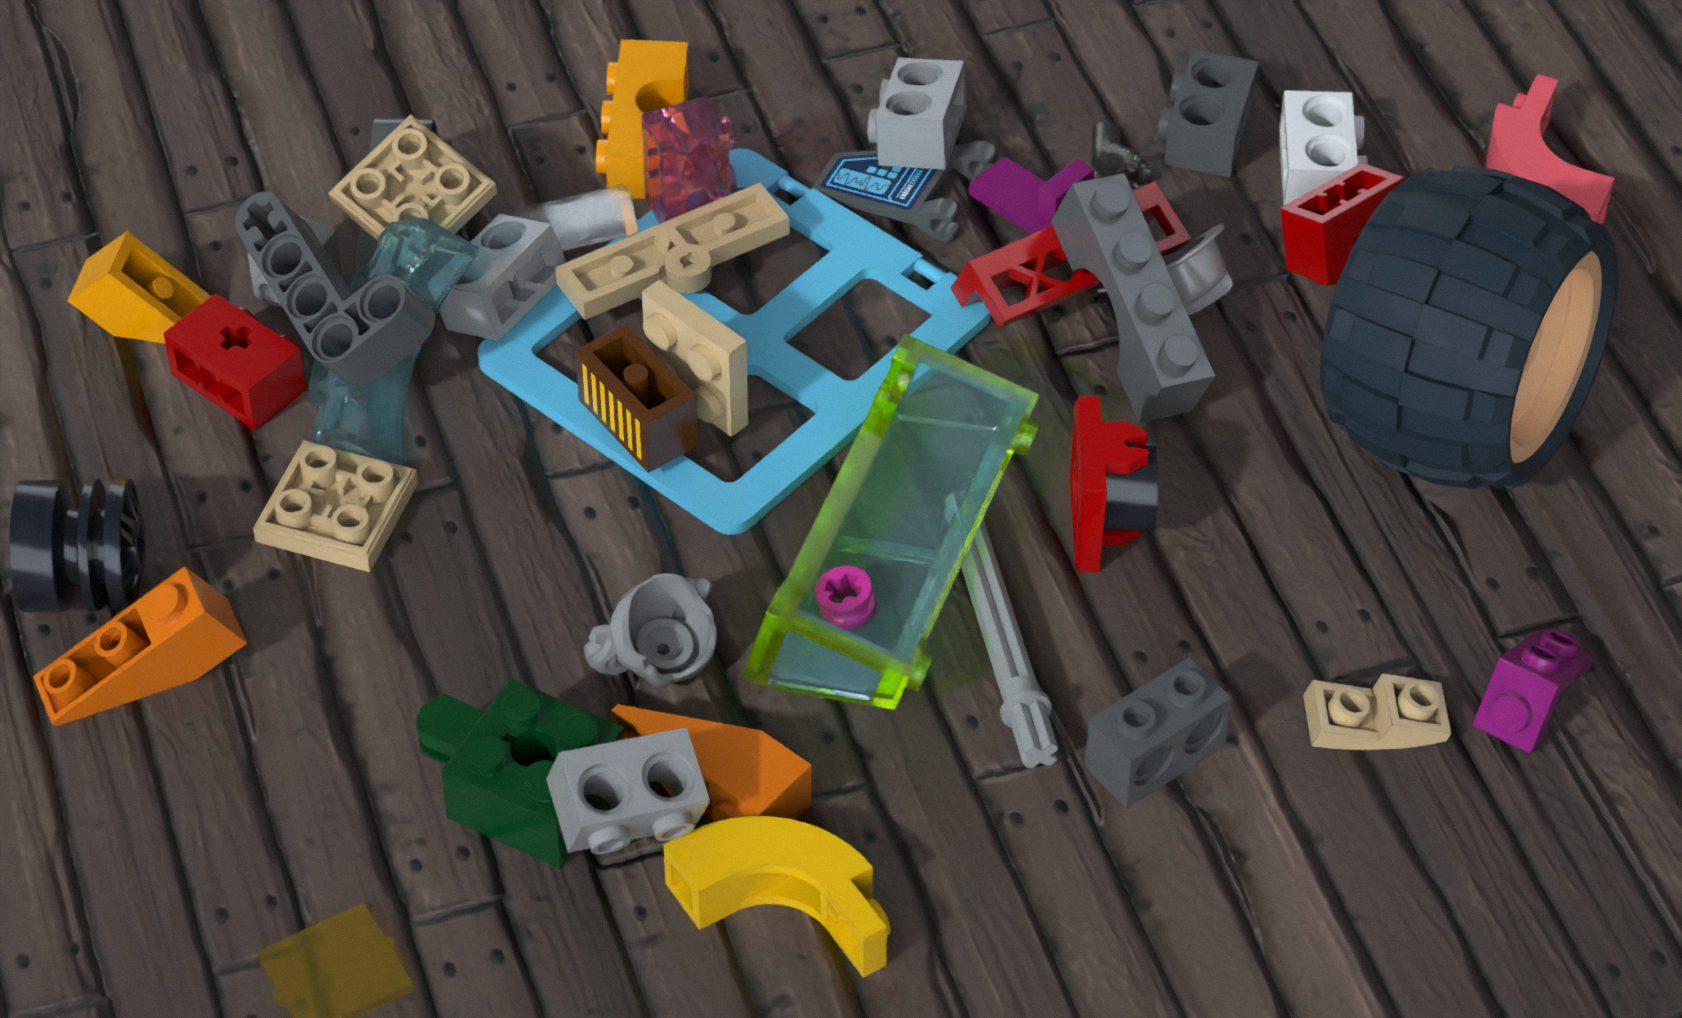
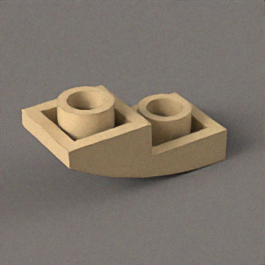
M1382 673L1372 689L1312 680L1303 694L1311 746L1345 750L1402 749L1445 742L1451 735L1441 682Z

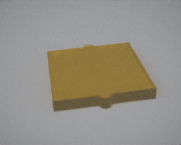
M364 902L256 952L258 962L274 987V1003L277 1006H285L291 1018H357L414 991L411 979L395 955V940L392 937H384Z

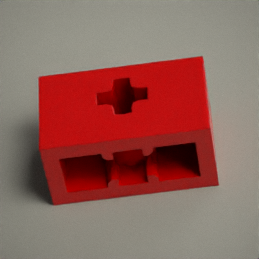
M1360 163L1281 207L1287 270L1312 279L1317 284L1330 286L1338 283L1349 254L1363 227L1389 192L1405 181L1404 177L1365 163Z
M216 293L163 333L171 374L254 431L307 390L303 369L304 357L297 343L285 334L278 335L260 323L245 307H236Z

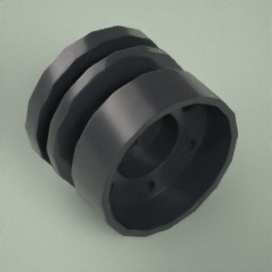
M65 479L22 480L18 482L11 508L9 546L12 587L17 606L21 612H64L68 610L74 594L75 583L80 585L83 601L89 612L102 610L107 595L114 611H123L138 600L141 576L144 572L146 560V533L144 519L140 512L137 489L132 479L112 480L107 496L105 487L100 479L87 480L81 493L78 508L74 506L72 493Z

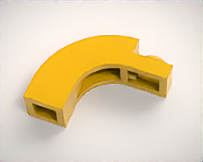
M747 816L716 821L696 828L683 837L663 844L665 884L699 930L747 907L763 904L785 905L799 909L818 920L830 933L863 978L886 966L887 936L891 933V927L883 908L873 899V867L863 855L836 835L808 823L788 818Z

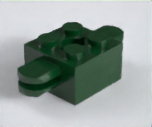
M512 678L508 680L486 711L449 695L441 694L428 700L421 706L416 717L421 754L445 764L441 770L447 818L561 869L572 853H568L546 780L559 752L625 740L623 726ZM544 757L549 759L550 761H543L541 759ZM594 794L584 795L588 804L593 808L601 811L611 810L609 803L604 798ZM643 838L633 839L630 841L628 845L635 843Z

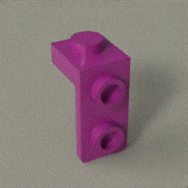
M1004 157L969 183V194L1032 235L1052 226L1051 220L1071 184L1094 179L1095 169L1077 158L1045 182L1011 159Z
M1546 629L1544 632L1536 630L1499 657L1472 726L1531 754L1538 748L1561 691L1590 668L1594 656L1580 649L1579 641L1564 632L1553 629Z

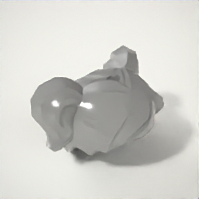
M658 573L649 577L643 583L635 585L622 595L612 614L610 625L602 624L592 629L588 638L590 641L583 647L589 666L600 673L616 675L629 669L641 678L646 679L652 686L658 688H667L674 682L690 679L708 665L717 642V629L713 620V613L706 602L712 587L710 580L705 577L693 579L671 573ZM658 651L665 652L666 655H662Z

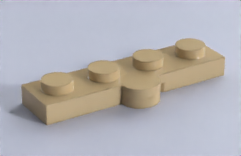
M759 182L555 267L556 283L584 320L641 297L642 291L659 279L680 293L699 292L710 283L712 266L788 235L789 216Z

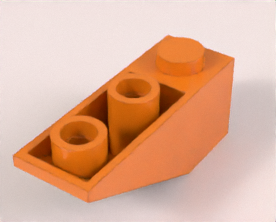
M184 566L35 674L33 678L51 723L58 727L195 681L247 644V641L227 597Z
M619 704L611 709V720L624 727L625 739L687 727L710 798V802L703 813L711 818L713 822L747 816H772L796 820L812 805V765L762 730ZM663 784L666 791L673 798L674 794L671 789Z

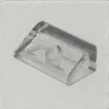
M623 184L516 208L517 211H514L515 217L552 224L562 251L633 235L638 230L631 194Z

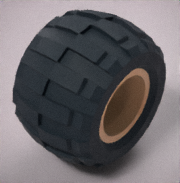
M1454 166L1451 171L1429 167L1422 173L1415 172L1390 191L1377 206L1356 240L1340 275L1324 329L1320 358L1322 395L1331 422L1338 424L1339 428L1346 431L1349 438L1356 442L1359 447L1390 468L1435 485L1485 490L1492 486L1500 489L1504 487L1513 489L1536 475L1556 454L1574 426L1592 388L1606 349L1613 323L1619 284L1618 260L1610 232L1604 224L1592 221L1590 215L1582 206L1553 188L1507 172Z

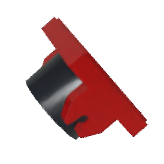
M1078 396V401H1075L1069 490L1075 568H1078V572H1100L1102 546H1122L1140 537L1141 531H1154L1157 520L1158 463L1154 437H1147L1146 430L1128 422H1102L1100 396Z

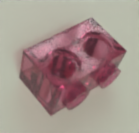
M707 96L641 114L645 199L659 224L726 197L731 192L736 191V177L729 161V151L736 147L734 131L727 116L719 117Z

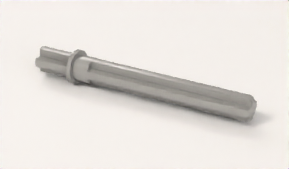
M965 494L961 497L953 495L945 503L947 510L944 515L1003 700L1000 708L1002 721L1013 730L1023 765L1032 769L1039 763H1042L1048 767L1057 760L1055 751L1059 749L1048 718L1052 710L1051 701L1047 694L1040 691L978 500L971 494Z

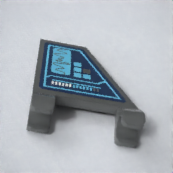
M974 141L962 145H954L946 169L878 166L877 150L835 153L811 189L815 188L842 206L913 224L935 240L949 242L959 231V224L957 222H950L958 213V205L950 199L938 198L932 200L952 168H955L972 181L993 165L988 163L996 155V149L993 144L987 141Z

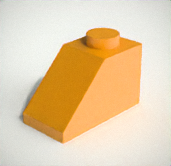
M126 231L86 259L67 301L113 336L165 344L163 333L209 299L211 295Z

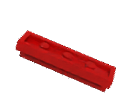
M1156 182L1133 191L1147 225L1155 217L1167 236L1162 240L1155 241L1162 257L1178 250L1191 240L1188 232ZM1050 226L969 261L950 289L962 308L982 300L1000 329L1102 283L1090 271L1083 274L1084 269L1074 270L1072 279L1066 282L1041 274L1068 262L1053 226ZM1020 282L1027 284L1025 300L1012 306L1007 305L999 292ZM1037 289L1043 290V292L1036 295Z

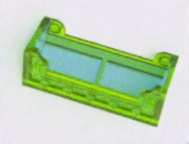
M904 333L891 360L892 364L886 379H884L875 395L869 413L786 580L783 581L780 588L778 587L766 611L741 678L779 691L891 710L896 709L905 687L918 692L933 660V656L922 652L1013 452L1026 456L1040 425V422L1029 417L1040 395ZM844 565L856 566L866 572L870 577L877 605L874 615L867 623L850 630L842 629L822 618L815 593L817 582L825 572L834 567ZM850 592L849 596L857 597V594ZM835 598L836 603H842L843 599Z

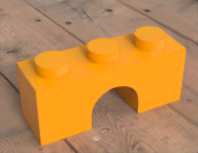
M621 39L618 62H608L607 95L613 96V101L603 100L601 114L602 134H608V139H598L596 147V173L606 174L607 197L665 200L677 190L680 169L679 121L685 122L689 92L688 42Z

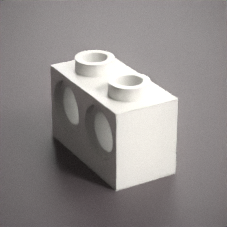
M1284 91L1279 125L1283 206L1360 163L1368 164L1366 155H1357V150H1362L1364 117L1354 116L1352 92Z

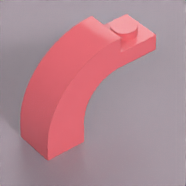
M1537 74L1528 94L1518 93L1513 106L1498 103L1489 141L1486 168L1507 172L1549 186L1582 206L1590 215L1592 221L1603 224L1606 219L1615 178L1571 165L1556 156L1546 146L1543 136L1551 121L1559 80Z

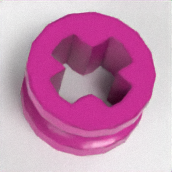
M847 565L834 567L825 572L817 582L815 588L816 599L820 606L821 616L829 626L841 630L855 629L867 623L874 615L877 606L870 577L864 570L856 566ZM850 592L856 593L857 597L849 596ZM835 598L843 599L842 603H836Z

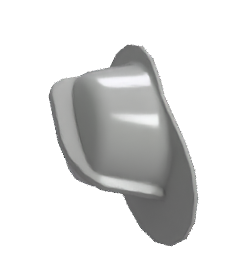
M1223 224L1209 229L1178 250L1162 257L1188 315L1201 311L1228 293L1232 288V278L1215 241V237L1225 228ZM1102 284L1096 288L1099 293L1106 292Z

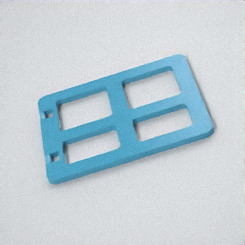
M743 148L733 149L721 155L607 244L615 243L760 182L789 216V226L830 251L751 315L737 312L703 289L695 293H680L747 341V376L757 375L816 413L735 482H724L684 455L648 473L579 401L578 384L535 356L537 352L582 318L557 284L500 341L485 339L478 347V363L484 374L714 530L727 535L740 534L749 530L984 329L991 320V314L982 300L963 308L961 307L950 289L958 278L951 272L945 273L924 260L923 255L815 188H807L788 176L787 171L758 153ZM782 188L799 200L790 206L772 194ZM916 271L935 284L928 290H925L909 280L908 277ZM864 279H874L932 315L863 375L852 381L840 378L786 343Z

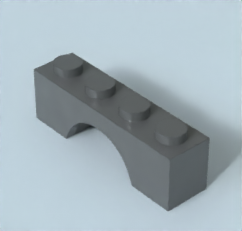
M1125 173L1072 183L1054 214L1051 223L1072 271L1086 269L1092 272L1100 280L1111 300L1119 332V360L1116 372L1138 422L1142 423L1191 412L1215 378V374Z

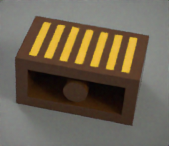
M627 324L575 350L579 401L648 473L699 446L697 396Z

